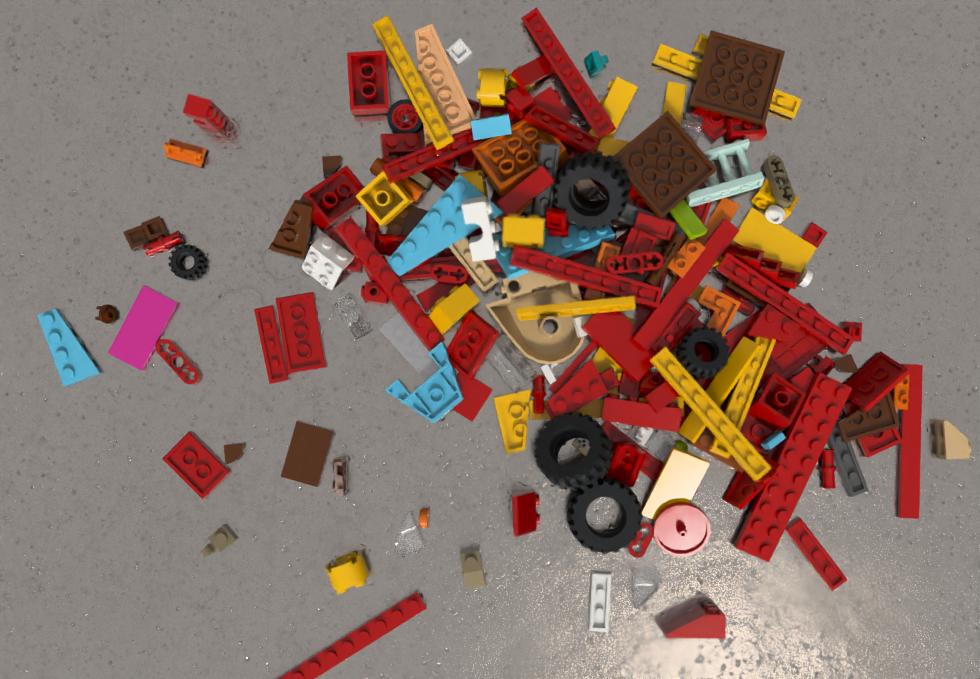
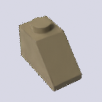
M480 548L461 550L460 558L466 588L486 586Z

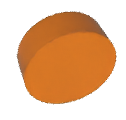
M422 508L419 514V525L421 528H428L430 510L429 508Z

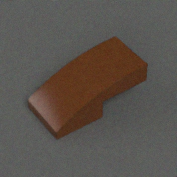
M160 216L142 222L140 226L124 231L123 234L131 251L157 240L159 236H165L167 231Z

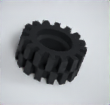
M182 244L181 247H175V251H171L172 256H169L168 260H170V263L168 264L172 268L170 269L171 272L175 273L174 275L187 280L196 279L197 276L202 275V270L205 271L204 265H207V261L204 259L206 257L197 247ZM185 255H191L194 258V265L190 269H184L181 266V259Z

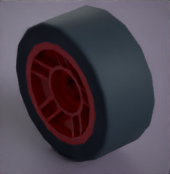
M399 100L390 107L387 119L393 133L420 132L423 122L411 100ZM402 116L409 117V120L404 122Z

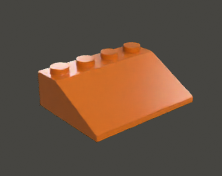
M523 119L511 126L512 134L491 137L471 150L492 186L502 199L536 171L539 143L560 144L558 169L565 165V162L568 160L567 149L558 138Z

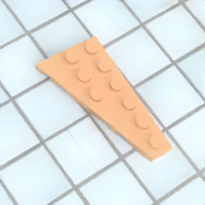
M433 24L415 30L418 72L451 135L454 136L471 129L470 120H474L476 117ZM424 126L425 147L432 145L433 142Z

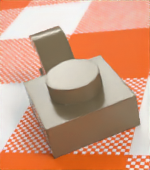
M224 524L208 537L211 543L200 552L204 557L211 554L216 548L222 552L236 540V537Z

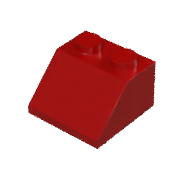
M774 372L755 395L749 410L781 431L791 425L807 394Z

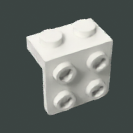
M323 234L311 245L302 269L324 287L332 290L341 272L353 261L355 256L326 234Z

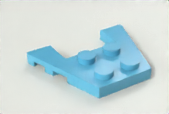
M442 342L428 353L440 369L415 391L410 393L400 379H397L385 389L388 394L408 405L432 423H436L464 399L446 347Z

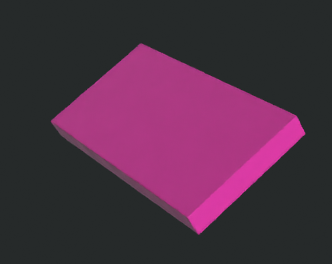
M143 285L108 354L143 371L179 303Z

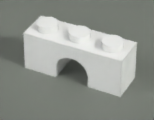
M487 196L464 199L462 210L465 224L475 223L483 230L481 235L470 238L469 245L473 262L496 258L497 251H500L498 239L495 240L494 237L496 224L495 221H491L490 214H493L492 203L488 202Z

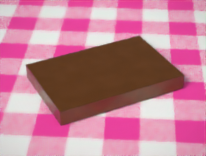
M296 421L281 477L319 487L334 431Z

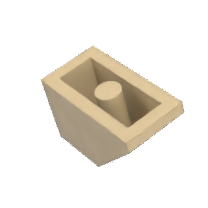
M936 420L939 458L946 460L970 458L971 445L968 438L948 420Z

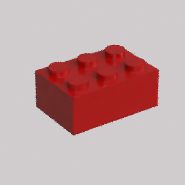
M386 51L347 53L350 110L352 114L388 113L390 110V91Z

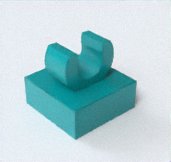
M598 50L591 52L584 58L590 77L597 75L604 69V64L609 63L607 55L600 56Z

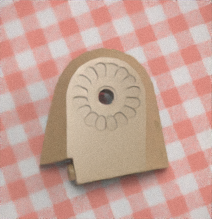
M529 272L511 280H508V278L502 279V284L499 287L502 297H506V299L485 304V307L520 352L536 363L551 365L564 362L572 357L582 346L585 336L577 338L572 319L584 316V314L563 317L551 316L522 321L518 319L516 314V308L582 301L578 285L535 272ZM551 323L554 327L553 332L546 333L543 329L544 324Z

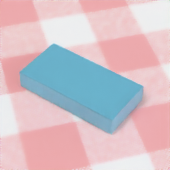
M509 114L470 120L474 140L512 134Z

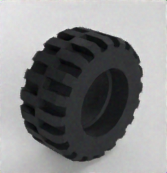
M585 151L584 155L578 153L573 158H569L565 165L562 166L555 180V188L553 190V197L556 198L554 201L557 208L560 207V210L567 211V221L569 223H576V226L580 228L585 226L589 230H593L594 227L602 229L605 227V224L607 226L614 224L615 220H618L622 216L623 211H625L631 192V181L627 178V170L621 168L622 163L619 160L616 162L612 160L613 156L609 154L607 156L602 155L603 152L597 151L596 154H592V151ZM582 179L599 181L606 187L610 197L600 202L586 200L577 192L575 183Z
M568 412L564 413L563 417L558 415L554 417V421L551 423L548 421L545 424L546 428L544 430L541 429L538 433L540 438L535 440L537 449L534 450V456L537 458L536 463L547 479L555 486L558 485L561 489L567 490L569 488L571 491H577L578 487L582 490L588 489L589 484L592 483L593 486L597 484V479L599 477L603 478L606 475L604 470L610 468L611 463L609 459H612L613 456L611 442L601 425L587 414L583 416L582 413L575 412L574 415H571ZM574 438H584L589 441L588 453L580 462L574 465H561L558 463V453L567 441Z
M599 477L597 484L593 486L591 483L588 485V489L584 490L578 487V490L570 497V503L567 506V521L572 534L583 547L595 553H617L623 547L626 549L630 546L629 543L637 538L636 534L642 527L640 524L641 520H643L642 507L636 494L628 486L618 480ZM600 497L614 499L622 509L621 523L615 530L609 533L594 531L586 519L589 505Z

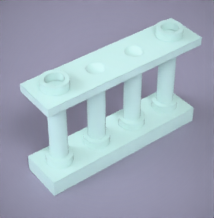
M749 139L736 140L732 144L703 152L710 161L719 159L727 181L718 184L715 182L712 174L706 179L708 183L707 188H696L687 196L686 203L690 208L762 187L764 181L763 173L752 172L745 154L750 143ZM735 154L738 155L745 173L744 177L738 179L734 178L726 158Z

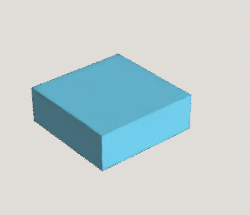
M775 432L762 441L761 446L764 450L772 449L786 437L782 432Z

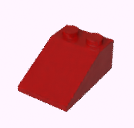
M346 165L305 192L300 201L314 204L312 220L324 232L361 203L356 195L365 187Z
M512 490L514 537L537 531V525H540V514H536V506L540 505L539 494H535V490Z
M704 604V607H697L661 625L660 630L666 638L726 639V614L719 607H716V604Z

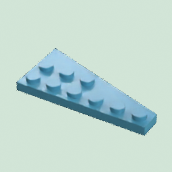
M459 174L386 263L397 275L402 276L419 266L422 262L437 255V253L470 235L480 226L475 223L465 224L462 202L464 199L483 197L485 195ZM487 198L488 202L492 203L493 214H490L491 220L504 214L500 208Z
M577 224L570 225L568 237L549 236V228H544L542 249H528L564 259L600 245L602 241L607 242L615 239V233L606 224L602 229L594 227L593 230H589L585 226H582V228L577 227ZM503 234L494 235L495 240L498 239L500 246L496 259L508 280L531 272L509 265L513 247H503Z

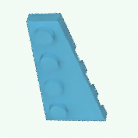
M54 308L37 315L63 386H69L102 373L99 367L92 361L93 359L81 345L82 343L79 338L74 335L71 330L72 328L58 309Z

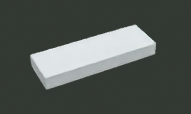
M592 572L589 631L608 632L611 573Z

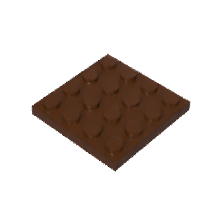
M711 30L690 106L764 126L785 51Z
M668 111L615 154L612 159L615 162L619 160L622 163L621 168L627 170V178L630 179L632 188L659 219L663 218L718 170Z

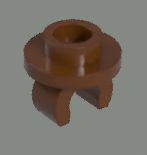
M105 304L96 307L99 310V317H95L96 320L106 324L114 321L116 311L112 305Z

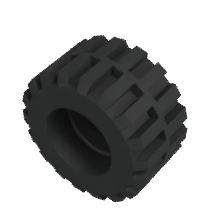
M708 326L696 327L688 332L677 345V349H679L676 351V356H679L677 360L690 375H694L695 379L700 377L706 379L714 376L727 365V359L730 358V353H727L730 350V345L726 346L728 340L721 337L723 335L721 332L716 333V329L713 327L708 330ZM695 344H703L710 350V362L701 361L696 356L694 351Z

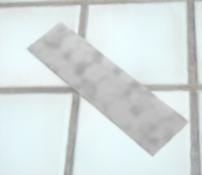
M399 312L379 329L425 381L440 369L428 354L430 351L423 345Z

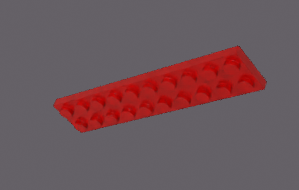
M816 372L807 390V395L774 461L783 465L784 468L758 493L733 545L735 548L764 561H770L852 390L851 387L820 372Z

